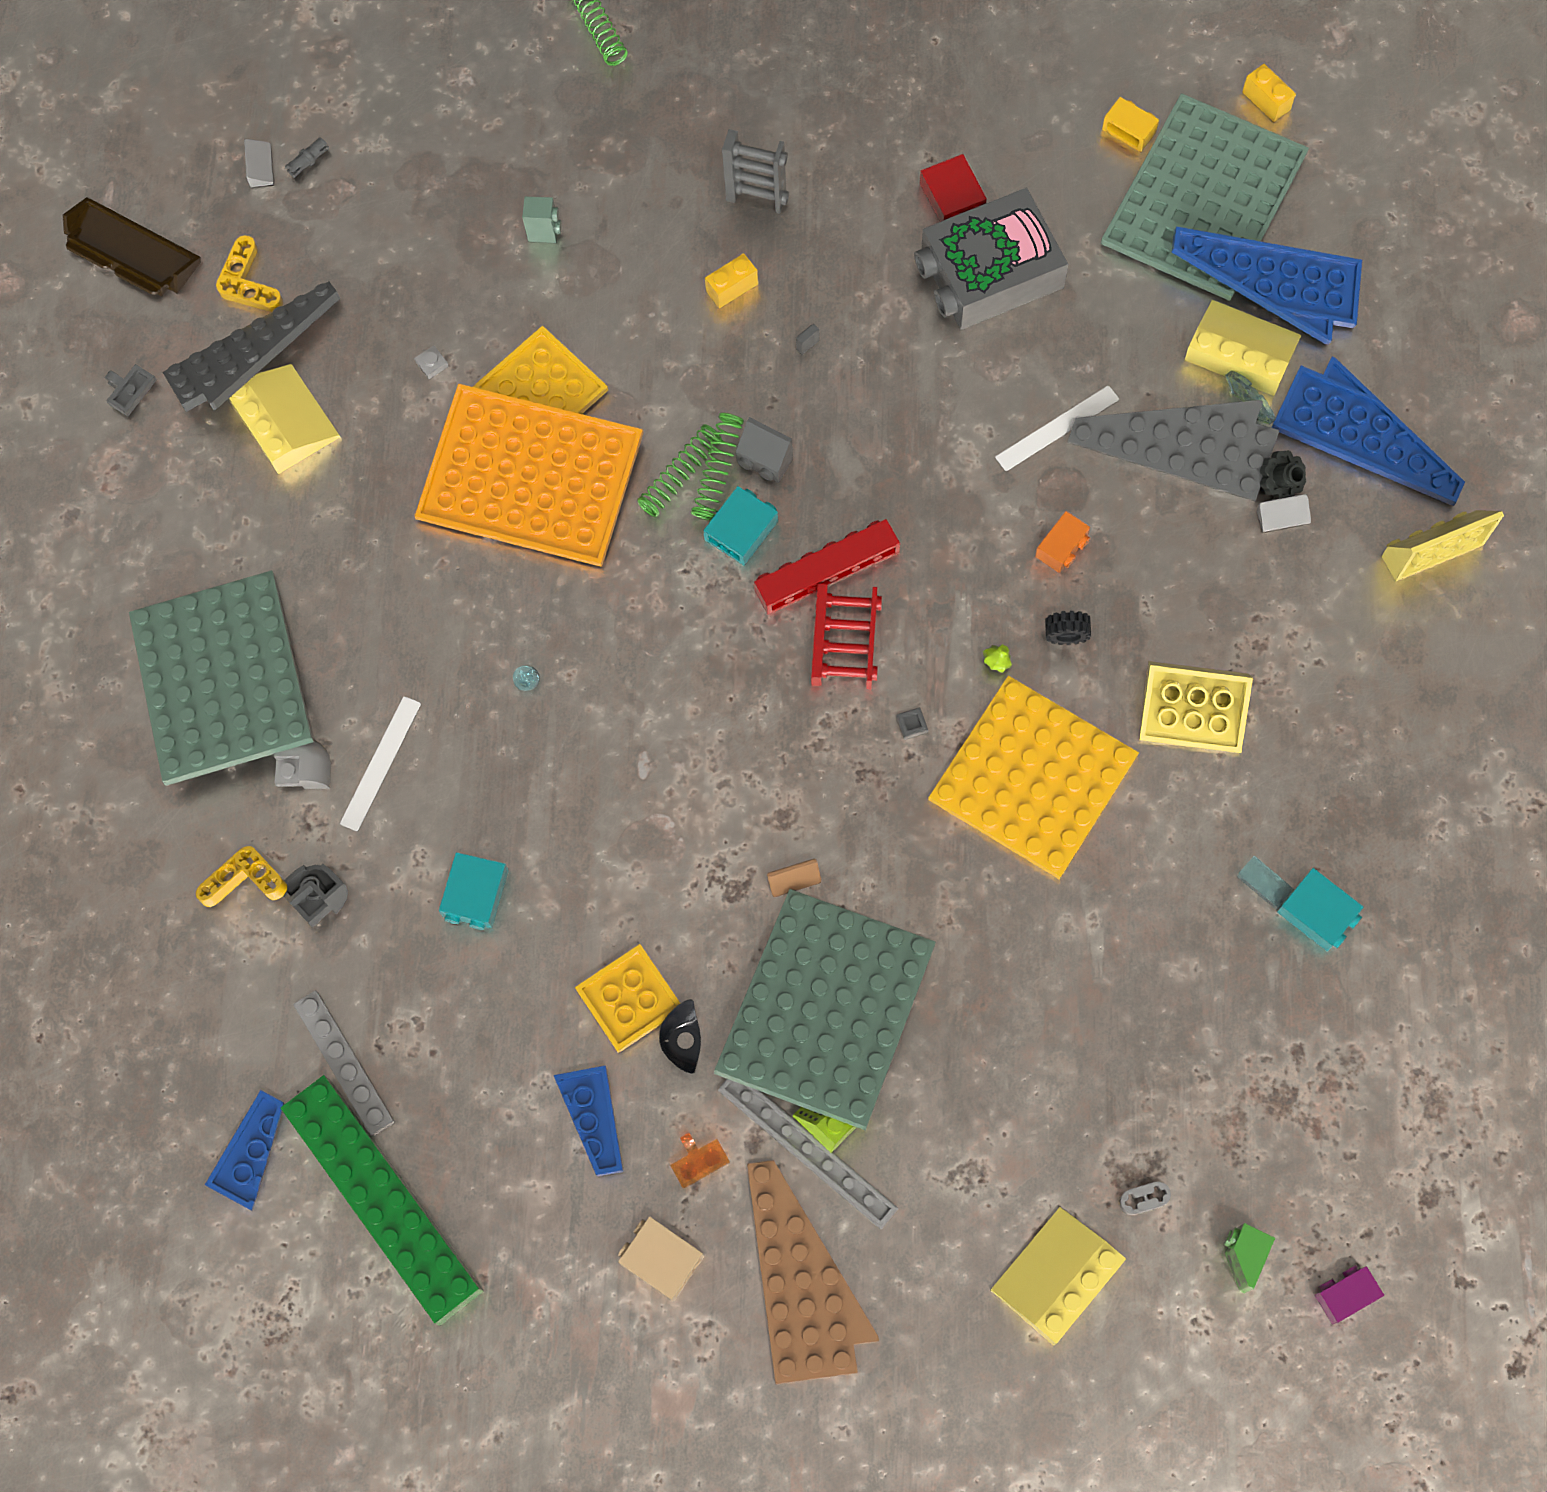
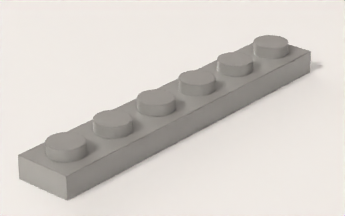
M315 990L294 1003V1007L370 1136L374 1137L393 1125L395 1121L319 993Z

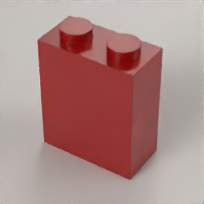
M964 154L920 170V185L939 222L984 205L987 202V198Z

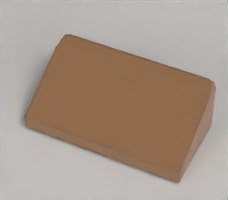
M814 858L769 872L767 874V881L772 896L778 897L787 894L789 889L797 891L820 884L821 876L817 860Z

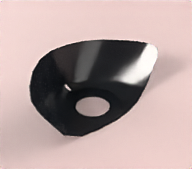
M692 999L676 1006L667 1015L659 1031V1043L663 1053L676 1067L690 1074L695 1073L701 1047L700 1028ZM685 1032L690 1033L694 1038L693 1045L688 1049L681 1048L677 1043L679 1035Z

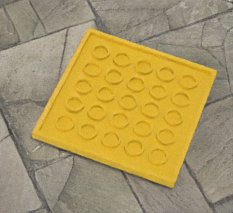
M1008 675L930 794L928 800L1060 880L1134 763L1139 752Z

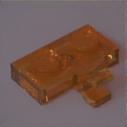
M690 1133L680 1139L689 1155L670 1166L684 1190L730 1164V1161L718 1139L698 1149Z

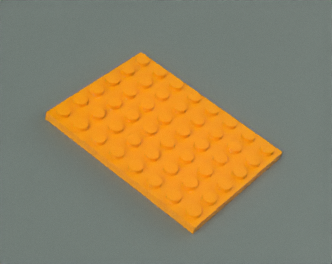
M458 384L415 513L416 520L602 567L642 440L643 429Z

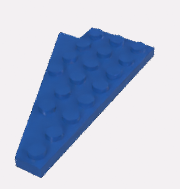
M1176 226L1173 234L1172 253L1322 343L1329 345L1332 341L1333 325L1353 329L1357 325L1362 270L1361 259Z
M1331 357L1324 374L1302 365L1300 366L1271 428L1454 506L1465 481L1335 357Z

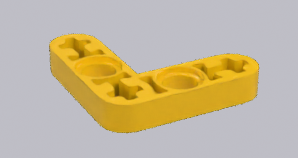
M240 236L234 242L217 280V290L224 299L273 312L275 308L283 305L282 296L275 288L245 280L258 249L252 237ZM247 245H249L250 248H245L243 252L242 247H247ZM234 264H243V268L240 271H231V267ZM230 284L232 285L233 288H227V290L224 289V286L228 287ZM249 289L256 291L253 297H244L245 291ZM273 297H275V301L271 300L270 303L267 302V299H272Z
M246 846L236 852L198 886L196 897L204 906H214L243 880L249 877L270 900H277L286 893L287 884L255 848ZM249 857L254 861L251 865L246 861ZM263 868H266L265 873L261 877L257 878V872ZM229 872H234L231 879L224 881V877ZM271 880L276 885L274 889L268 885Z

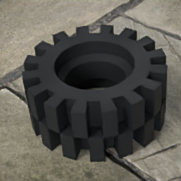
M1061 611L1060 614L1056 612L1053 615H1048V618H1045L1047 641L1051 642V644L1058 643V645H1071V643L1076 645L1079 642L1084 643L1086 640H1090V615L1087 613L1082 614L1081 611L1076 613L1074 611L1068 613Z

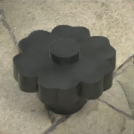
M1287 450L1275 451L1272 453L1271 458L1264 459L1260 468V474L1263 476L1260 485L1266 495H1273L1274 499L1277 500L1293 497L1295 493L1303 491L1306 483V467L1301 457L1293 456L1292 452Z

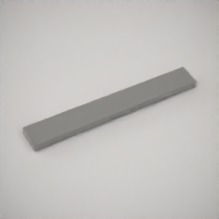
M726 1079L720 1086L718 1091L879 1229H882L898 1210L897 1206L833 1152L830 1153L811 1133L761 1091Z

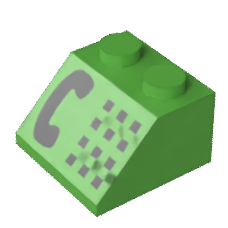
M1245 1223L1238 1228L1235 1227L1233 1231L1230 1230L1224 1242V1245L1227 1246L1225 1256L1238 1289L1243 1293L1255 1288L1275 1240L1274 1237Z

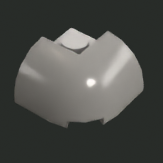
M314 741L306 745L274 753L276 759L275 785L277 787L303 786L304 789H330V756L321 744Z

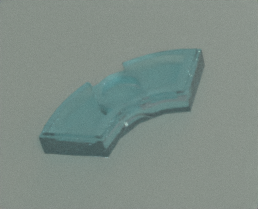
M1230 371L1225 375L1233 395L1242 402L1263 401L1257 421L1270 425L1276 420L1266 399L1262 394L1259 395L1248 379L1235 371Z

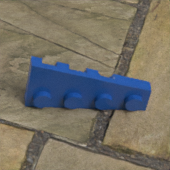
M606 1066L553 1075L596 1176L624 1172Z
M260 1090L205 1183L207 1187L253 1211L281 1118L282 1110L280 1107L285 1104L284 1102Z

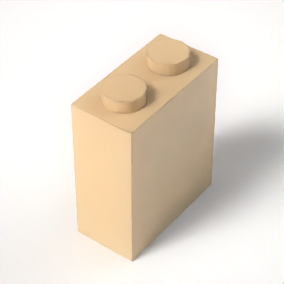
M649 1216L647 1221L642 1219L634 1230L636 1237L632 1243L626 1242L620 1250L618 1256L621 1259L618 1263L674 1302L704 1255Z

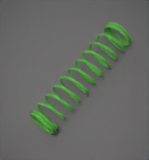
M573 0L578 12L581 13L582 19L585 20L584 23L592 34L593 40L596 41V46L600 48L599 51L603 55L606 64L617 65L624 61L628 51L624 44L619 42L620 36L615 35L616 29L612 28L613 23L608 21L609 16L604 14L605 8L601 7V1L593 0L585 6H579L582 0H576L579 1L578 4ZM599 2V7L592 9L589 13H583L586 7ZM603 9L602 14L597 15L592 20L587 19L589 14ZM602 16L607 17L606 21L601 22L595 27L591 26L593 21L600 19ZM604 24H611L610 28L603 30L601 33H594L597 28ZM609 30H614L613 35L605 40H598L602 34L607 33ZM613 37H618L617 42L608 47H602L604 42ZM621 50L625 51L620 59L616 61L607 60L608 56L616 55Z
M719 413L718 417L722 422L717 423L716 428L721 432L713 434L714 438L718 440L710 443L711 447L715 450L709 451L708 456L713 460L705 461L706 466L710 469L702 471L703 475L707 478L700 480V484L706 488L697 489L698 494L702 497L694 499L695 503L701 507H693L691 509L692 515L706 520H712L715 514L706 510L716 513L718 510L706 507L696 500H709L716 503H721V501L705 496L699 490L714 491L720 494L724 492L713 489L702 483V481H713L724 485L726 482L714 479L704 472L711 471L729 475L728 472L711 467L707 462L732 465L731 463L714 458L710 453L734 456V454L724 452L712 444L719 443L737 447L736 444L725 442L715 435L725 434L735 438L740 437L720 429L718 425H730L742 429L740 425L744 424V420L741 417L729 413Z
M703 424L700 427L701 430L697 431V437L690 438L691 444L684 445L685 451L678 452L679 458L672 459L673 465H667L666 472L660 473V479L654 480V486L647 487L648 493L641 494L637 501L644 511L654 517L659 515L658 508L650 500L643 497L644 495L651 497L659 507L665 508L659 499L651 495L650 488L656 489L664 499L671 501V498L656 486V481L662 482L670 492L677 494L675 488L663 480L662 474L668 475L675 484L683 487V483L669 473L668 467L675 468L679 475L686 480H690L684 471L675 466L674 460L681 461L690 472L696 473L689 463L681 459L680 453L687 454L696 465L702 466L701 462L687 451V446L693 447L702 458L708 459L706 453L695 446L692 440L698 439L708 451L714 450L709 443L698 435L699 432H702L709 441H718L712 435L717 432L714 428ZM720 434L715 435L717 438L722 440Z

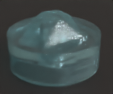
M521 666L513 674V682L520 690H532L539 683V673L532 666Z

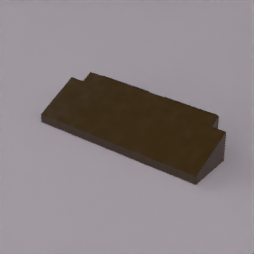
M88 197L63 214L64 234L68 235L67 250L103 269L109 268L113 270L116 276L149 294H158L162 297L168 289L178 294L201 263L200 256Z

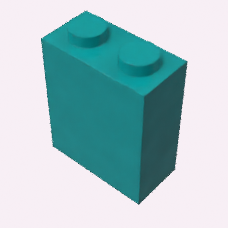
M737 486L703 530L704 539L745 566L778 523V511L771 503H764L757 499V496L751 490H744Z
M456 852L439 908L442 917H445L444 920L453 924H459L460 921L469 923L470 927L478 930H484L485 927L492 928L509 872L506 864Z
M1312 868L1277 913L1328 952L1332 946L1338 948L1347 936L1343 933L1348 926L1353 929L1362 919L1359 913L1364 906L1316 869Z

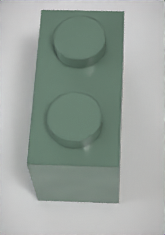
M525 196L522 218L528 242L556 243L557 234H561L562 223L559 220V208L555 207L553 198Z

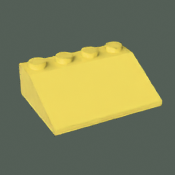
M1212 300L1188 347L1185 361L1275 396L1301 335Z
M292 364L256 374L229 398L231 404L278 474L340 438V435Z
M1475 510L1468 514L1466 511L1459 513L1449 522L1440 521L1431 526V529L1427 531H1415L1405 540L1396 539L1386 545L1387 548L1382 558L1396 582L1483 546L1504 517L1502 511Z
M1148 661L1139 740L1241 753L1252 687V676L1248 673Z
M1059 1207L992 1287L991 1291L1054 1346L1115 1274L1126 1258L1104 1239Z

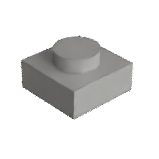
M435 346L414 358L428 379L449 367L447 361Z

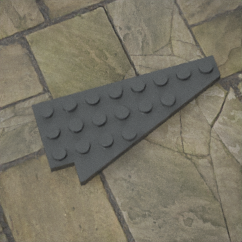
M330 281L319 284L314 290L305 295L297 296L292 302L275 308L272 313L255 319L250 325L233 331L228 337L213 342L206 349L191 354L189 358L180 363L171 365L163 374L186 412L207 400L212 409L216 410L332 307L340 297Z
M1254 400L1075 418L1068 443L1256 501L1261 486L1260 481L1263 478L1260 474V468L1264 459L1271 457L1279 430L1256 423L1263 401Z

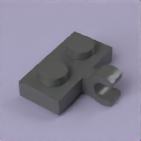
M136 364L124 379L110 370L104 378L108 380V384L115 388V390L106 401L111 407L128 417L157 380L154 375Z

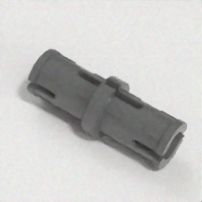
M319 137L309 147L300 150L299 155L285 165V169H288L287 172L295 178L309 165L315 164V160L326 152L329 146H326L327 143Z

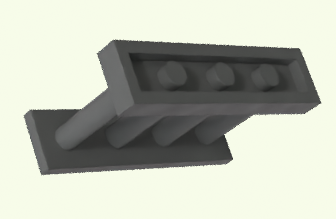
M729 129L722 148L726 201L735 203L738 194L742 195V193L775 200V212L780 213L782 206L787 205L789 199V191H786L785 173L788 153L785 152L784 142L779 141L776 152L742 145V142L738 139V131ZM742 155L771 161L773 165L746 159ZM743 168L774 175V178L747 172ZM744 181L773 187L774 190L744 184Z

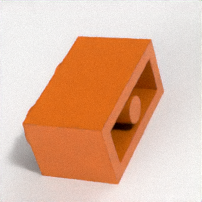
M1065 511L1037 547L1035 557L1058 573L1064 567L1069 568L1076 558L1074 555L1079 548L1083 550L1090 540L1088 536L1090 526Z

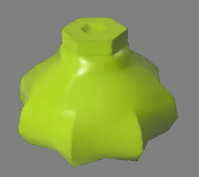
M1003 644L999 647L992 645L983 651L984 663L989 665L991 670H997L1002 673L1006 669L1011 668L1010 650Z

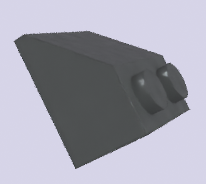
M749 417L736 449L737 462L744 469H752L758 472L764 479L768 481L774 480L779 483L793 461L792 438Z

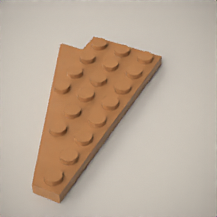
M774 1160L747 1164L776 1385L858 1373L854 1345L879 1342L877 1333Z

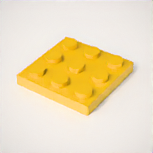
M641 944L575 987L618 1053L660 1026L667 1015L676 1006L681 1004Z

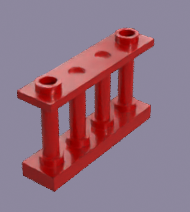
M818 584L811 686H822V678H827V676L867 678L866 689H871L872 681H877L878 666H873L876 611H881L882 596H877L878 587L872 588V598L832 596V593H828V584ZM832 606L871 608V620L831 619V616H826L827 608H832ZM830 629L870 631L869 644L829 642L828 639H825V631H830ZM829 652L868 654V668L828 666V663H823L824 654L828 655Z

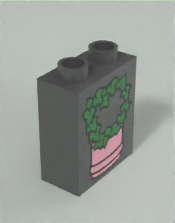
M1027 187L924 228L922 248L914 252L915 262L921 276L924 279L933 276L939 289L934 291V297L940 313L943 317L953 315L961 330L1063 289L1069 265Z

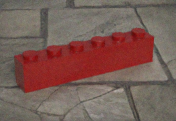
M887 519L883 521L877 520L870 523L866 529L859 532H850L844 539L838 542L832 541L827 543L823 549L815 553L808 552L804 554L800 560L794 563L787 562L779 567V570L773 573L767 572L760 575L754 581V590L767 615L816 593L818 584H828L830 586L900 553V542Z

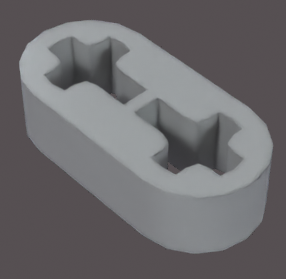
M1153 1182L1124 1192L1120 1197V1208L1128 1215H1137L1157 1209L1168 1203L1171 1192L1169 1187L1162 1182ZM1156 1187L1158 1191H1164L1165 1193L1161 1197L1162 1202H1158L1157 1198L1148 1200L1147 1195L1152 1194ZM1128 1195H1132L1133 1199L1142 1197L1143 1202L1136 1205V1210H1133L1131 1206H1126L1125 1202L1129 1199Z

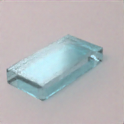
M1256 856L1237 875L1241 881L1276 910L1295 890Z

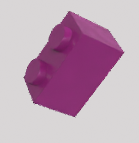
M1357 1265L1342 1272L1345 1278L1335 1283L1332 1278L1319 1286L1321 1292L1315 1294V1297L1332 1325L1339 1323L1385 1296L1367 1266L1358 1269Z

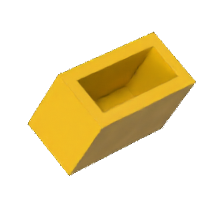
M1264 63L1246 77L1242 91L1273 122L1291 110L1296 95Z
M1119 97L1105 115L1102 130L1142 152L1156 134L1159 119L1152 113L1140 109L1132 101Z
M743 253L705 277L706 292L720 309L758 285L757 269Z

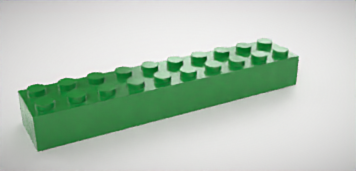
M325 1075L321 1076L280 1107L435 1324L441 1326L484 1292L330 1079Z

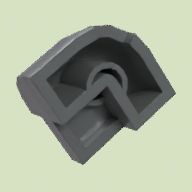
M324 864L308 867L303 865L284 880L287 884V891L283 896L312 928L331 910L337 914L347 900L348 890L346 885Z

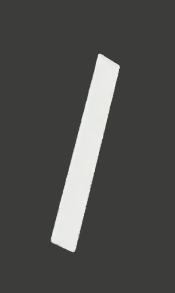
M1106 386L1006 449L995 458L1003 469L1008 471L1070 432L1075 418L1095 416L1119 401V398L1110 386Z
M405 696L402 698L340 825L354 831L359 830L421 705L420 702Z

